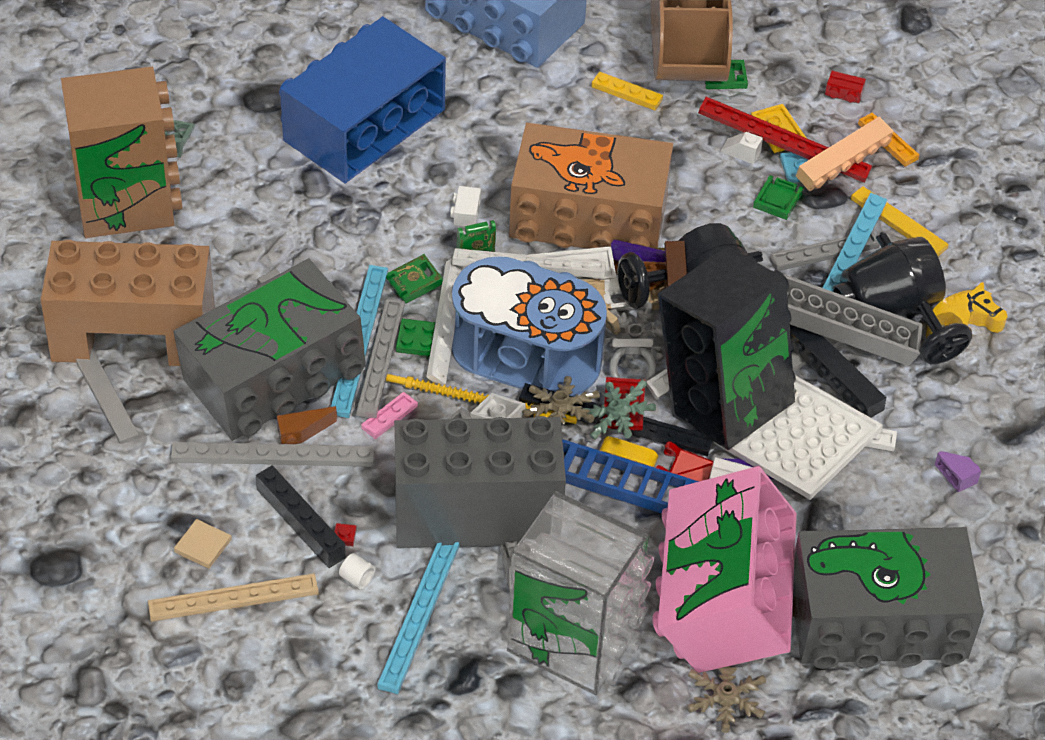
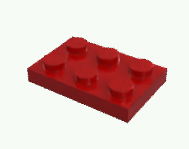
M606 377V383L612 382L614 389L620 388V399L626 398L625 394H629L631 386L635 388L641 381V379ZM645 388L642 389L644 391L643 394L637 396V400L630 402L629 405L644 401ZM605 397L604 400L605 407H608L610 403L606 401L607 399H609L607 397ZM629 412V418H631L629 422L634 424L632 427H629L630 430L642 431L643 415L638 412L633 415L632 412ZM613 420L611 422L612 426L607 428L618 429L619 426H616L617 421Z

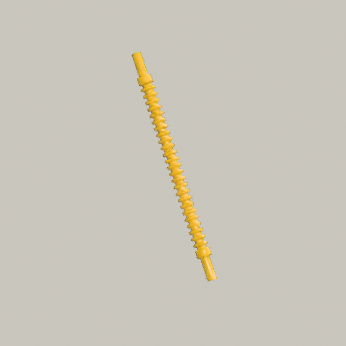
M387 374L386 381L405 385V388L412 389L414 387V390L419 388L420 391L424 389L425 392L430 391L431 394L436 392V395L441 393V396H444L446 394L447 397L452 396L453 399L455 397L458 400L463 398V401L468 399V402L474 401V403L479 402L480 404L489 396V394L484 396V393L479 395V392L473 393L472 390L468 392L467 389L462 391V388L458 390L457 387L453 389L451 386L446 387V384L443 386L440 383L436 385L435 382L431 384L430 381L425 382L424 379L422 381H419V378L414 380V377L411 376L405 378ZM525 403L526 409H532L530 406H528L527 403ZM565 414L566 418H563L565 422L577 424L578 419L576 416Z

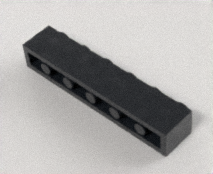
M273 465L256 474L258 492L328 568L346 558L345 543Z

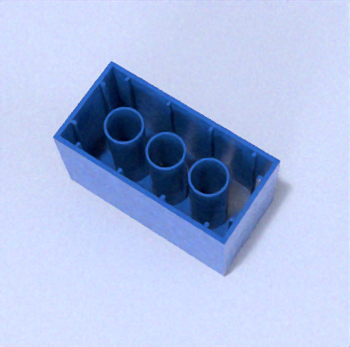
M383 16L371 25H363L357 35L350 40L339 42L330 54L320 61H312L306 71L296 78H288L283 82L279 90V95L281 96L283 141L346 184L445 110L446 57Z

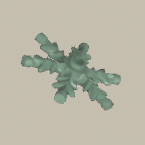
M643 379L635 388L631 386L629 394L626 393V398L620 399V388L614 389L613 383L607 382L605 386L608 392L604 396L609 398L606 400L610 402L608 407L602 404V407L593 405L594 409L583 408L588 409L590 412L587 414L593 415L594 418L597 416L600 418L605 414L608 415L607 418L601 419V422L593 427L596 430L589 436L596 440L601 432L605 434L607 427H611V422L616 420V426H619L617 432L620 433L623 430L624 437L630 438L632 433L629 427H632L634 424L629 422L631 420L629 412H632L633 415L636 412L644 415V411H656V404L650 403L646 405L648 401L629 405L630 402L637 400V396L643 394L644 391L642 389L647 386L646 381Z

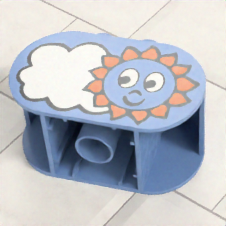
M510 257L484 258L468 265L460 272L452 289V301L456 310L452 354L456 362L463 369L519 389H523L524 384L528 383L556 392L560 390L558 384L563 385L565 376H570L572 378L570 385H575L571 390L573 393L570 395L573 397L576 394L580 395L587 391L596 382L602 368L607 310L603 297L592 285L577 279L568 272H554L540 267L533 261H520Z

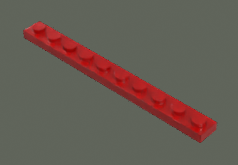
M707 96L698 114L739 131L760 136L765 142L809 160L829 148ZM861 161L860 163L853 164L846 172L842 171L840 173L865 183L872 165Z

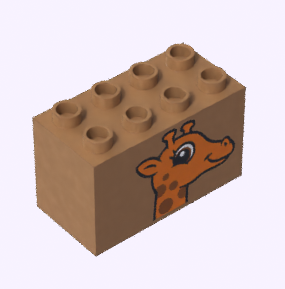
M526 122L511 185L509 237L517 238L523 242L538 241L552 243L562 248L571 246L586 249L610 247L613 240H619L658 249L668 195L673 143Z

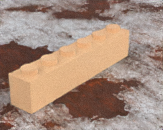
M879 116L800 165L796 177L809 191L815 188L818 189L829 179L833 180L840 172H846L853 164L860 163L867 155H873L880 147L887 146L892 140L891 137L894 131Z

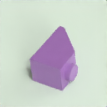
M943 451L937 454L935 466L958 493L978 483L981 470L969 457Z

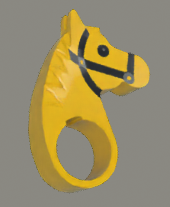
M983 282L974 290L961 291L943 299L933 309L940 324H945L944 326L954 323H962L967 326L968 324L985 326L989 331L999 333L1004 329L1007 320V312L993 302L992 293L984 290ZM927 326L926 338L932 334L929 326Z

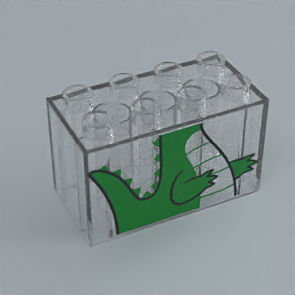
M555 491L512 552L507 652L596 696L605 682L615 685L621 676L625 664L620 660L625 651L635 654L645 634L639 628L648 610V607L642 605V603L646 599L651 586V582L645 580V578L649 574L654 562V557L647 554L649 535Z

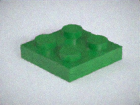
M402 318L396 353L430 356L436 322Z

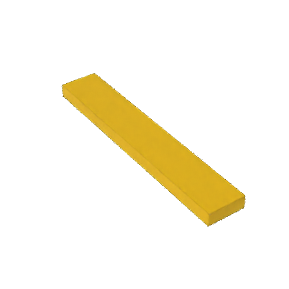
M862 186L851 195V200L863 208L870 193L873 192ZM888 202L886 203L879 217L881 221L908 239L922 236L932 245L937 256L948 249L949 244Z

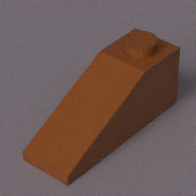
M336 406L278 415L277 428L281 444H301L337 422Z

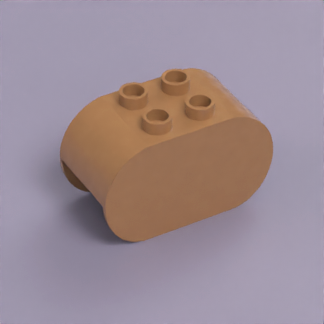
M651 0V35L655 80L727 81L731 65L733 37L731 0Z

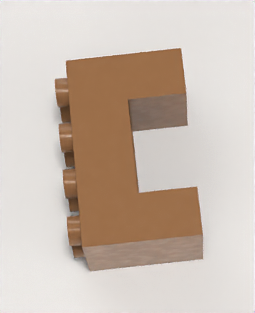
M51 241L41 295L51 362L76 363V359L90 360L95 333L165 335L169 366H180L173 331L215 309L210 246H197L193 244L168 245L150 242L138 244L115 243L112 241Z

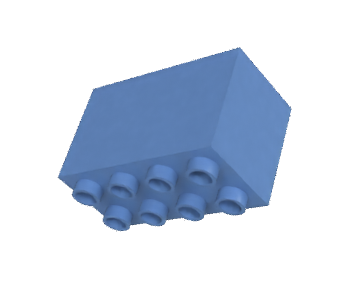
M425 0V11L433 18H441L451 23L463 33H470L482 39L488 46L492 48L497 47L511 54L517 61L526 62L538 68L585 23L587 0Z

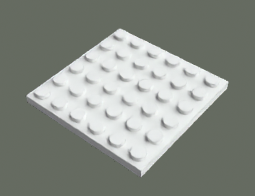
M796 376L794 383L795 403L727 451L754 467L760 466L767 475L811 500L882 431L883 425Z

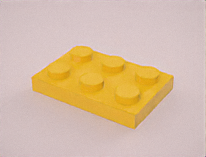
M783 104L751 112L752 116L806 138ZM768 143L774 153L785 150Z

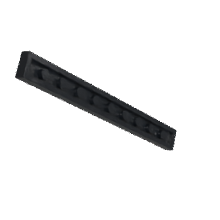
M524 384L519 396V402L527 403L528 405L550 403L549 401H541V399L534 398L535 394L529 392L531 384ZM582 402V405L573 404V406H581V409H594L593 405L602 407V404L594 402ZM599 416L595 417L592 423L599 424L603 416L600 418ZM644 416L643 430H631L632 435L663 444L672 442L680 449L705 456L709 455L713 441L703 433Z

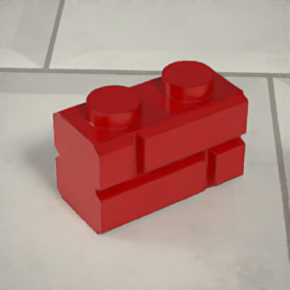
M831 71L825 95L859 104L866 79Z

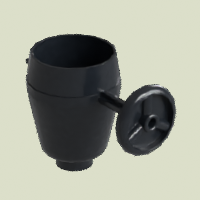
M709 223L697 227L678 240L685 243L687 274L726 247H730L742 255H751L757 262L763 261L761 251L747 253L738 237L727 225L722 223ZM633 252L623 254L619 260L617 269L618 283L624 300L634 309L644 307L648 301L650 283L667 280L666 269L647 272L644 262Z
M881 232L880 235L876 236L881 248L842 272L840 284L833 286V292L899 316L920 312L932 331V334L924 340L919 349L920 359L927 364H940L957 357L969 346L973 337L972 330L962 323H954L942 327L931 309V306L944 299L946 293L944 272L934 248L922 236L891 242L887 234Z

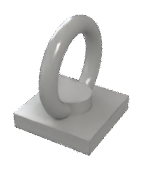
M613 339V349L618 350L610 360L609 370L611 377L621 378L617 371V364L623 355H643L648 362V373L643 380L647 382L655 376L656 361L648 350L653 349L652 339Z

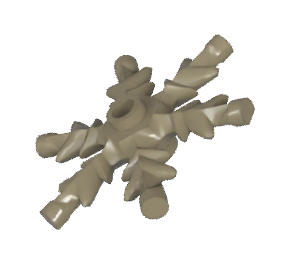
M565 376L563 385L558 384L560 390H557L553 396L552 391L548 394L546 388L540 390L536 386L531 385L529 392L535 394L534 398L541 399V401H549L550 403L531 405L532 409H524L523 415L524 417H529L535 414L537 417L543 412L547 414L548 410H553L554 413L550 417H560L561 424H565L563 418H566V413L571 412V416L575 414L578 420L582 417L587 422L592 423L594 416L587 414L590 411L588 409H581V406H573V404L591 403V399L600 398V394L598 391H593L587 394V391H584L580 396L576 394L575 397H569L573 393L571 390L575 387V385H570L572 382L570 376Z
M731 666L718 668L723 674L718 675L723 680L720 684L715 683L714 677L710 680L706 672H703V675H700L693 669L689 672L688 676L697 680L694 683L695 685L706 686L704 690L712 689L714 692L712 696L703 694L705 698L694 697V700L697 702L687 705L689 713L701 708L702 712H705L709 705L713 708L714 703L718 702L722 708L717 712L722 713L717 717L716 721H722L721 731L723 733L730 732V721L736 722L731 714L735 713L730 708L733 704H738L740 711L744 708L748 716H751V712L760 719L765 715L766 712L756 707L759 705L758 702H748L750 698L742 699L740 697L741 692L750 694L748 690L758 691L757 685L766 683L764 675L753 680L752 676H748L744 683L741 679L739 685L736 686L731 681L736 678V676L732 675L737 670V667L731 668Z

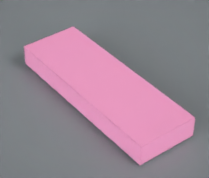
M403 392L380 409L377 418H369L363 422L361 429L374 439H377L394 425V420H401L417 408L418 402Z

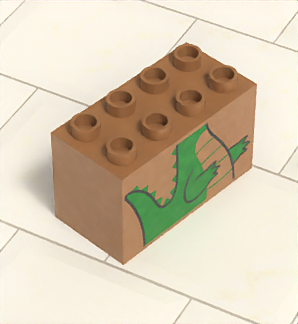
M153 66L61 78L84 237L92 238L174 226L173 211L183 210L180 188H170V185L180 184L177 161L168 162L167 160L168 158L177 157L174 134L165 136L166 131L174 130L172 108H161V104H169L167 82H156Z

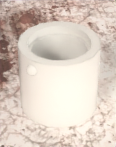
M352 553L342 563L339 575L357 588L363 589L372 580L375 566Z

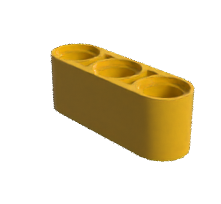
M611 436L604 438L599 451L651 467L655 466L658 459L657 452L652 449Z

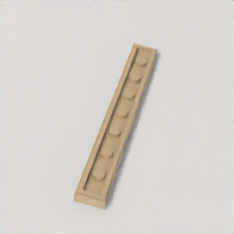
M314 573L148 600L150 619L153 622L318 595V586Z

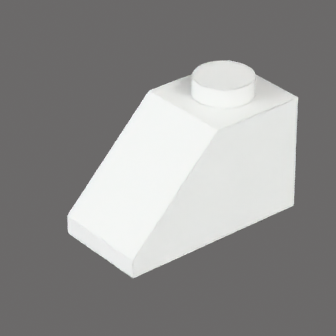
M749 132L741 133L728 138L721 149V153L754 164L761 153L763 138Z

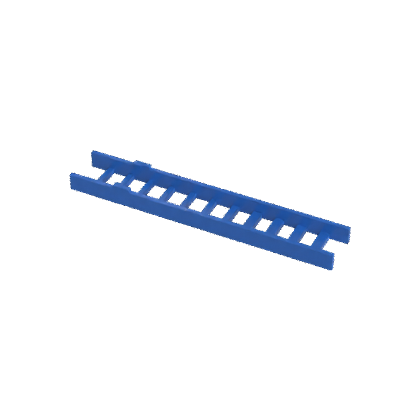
M562 439L563 452L566 453L564 458L566 484L662 513L664 508H668V502L662 500L669 485L681 487L699 482ZM575 456L585 459L579 474L568 471ZM594 462L605 465L599 480L587 477ZM612 467L625 471L618 487L605 483ZM631 473L644 477L637 493L624 489ZM650 479L663 483L657 499L643 495Z

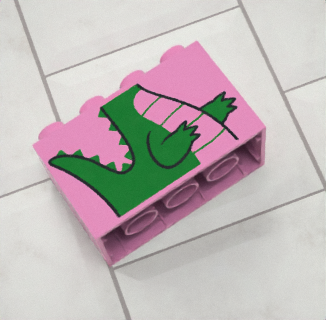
M760 466L670 489L668 508L662 510V521L666 529L665 541L659 544V555L663 563L662 576H658L656 579V590L660 597L659 611L653 614V626L660 637L665 636L673 645L679 659H686L698 673L790 652L797 513Z

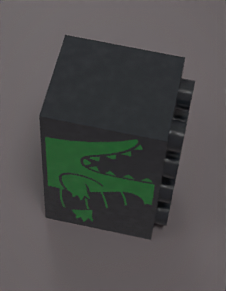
M726 247L658 293L672 416L697 432L703 433L707 438L726 450H730L795 403L794 383L796 381L792 365L794 347L790 339L789 322L791 321V313L788 309L787 299L788 280L780 271H772L757 263L751 255H742L730 247Z

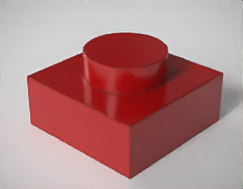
M336 523L335 533L345 543V546L354 547L357 525Z

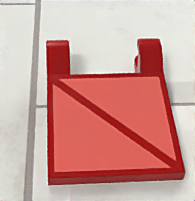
M672 442L666 443L664 454L666 456H676L670 473L699 482L709 479L713 465L712 460L680 449ZM661 465L656 466L657 469L669 472L666 468H664Z

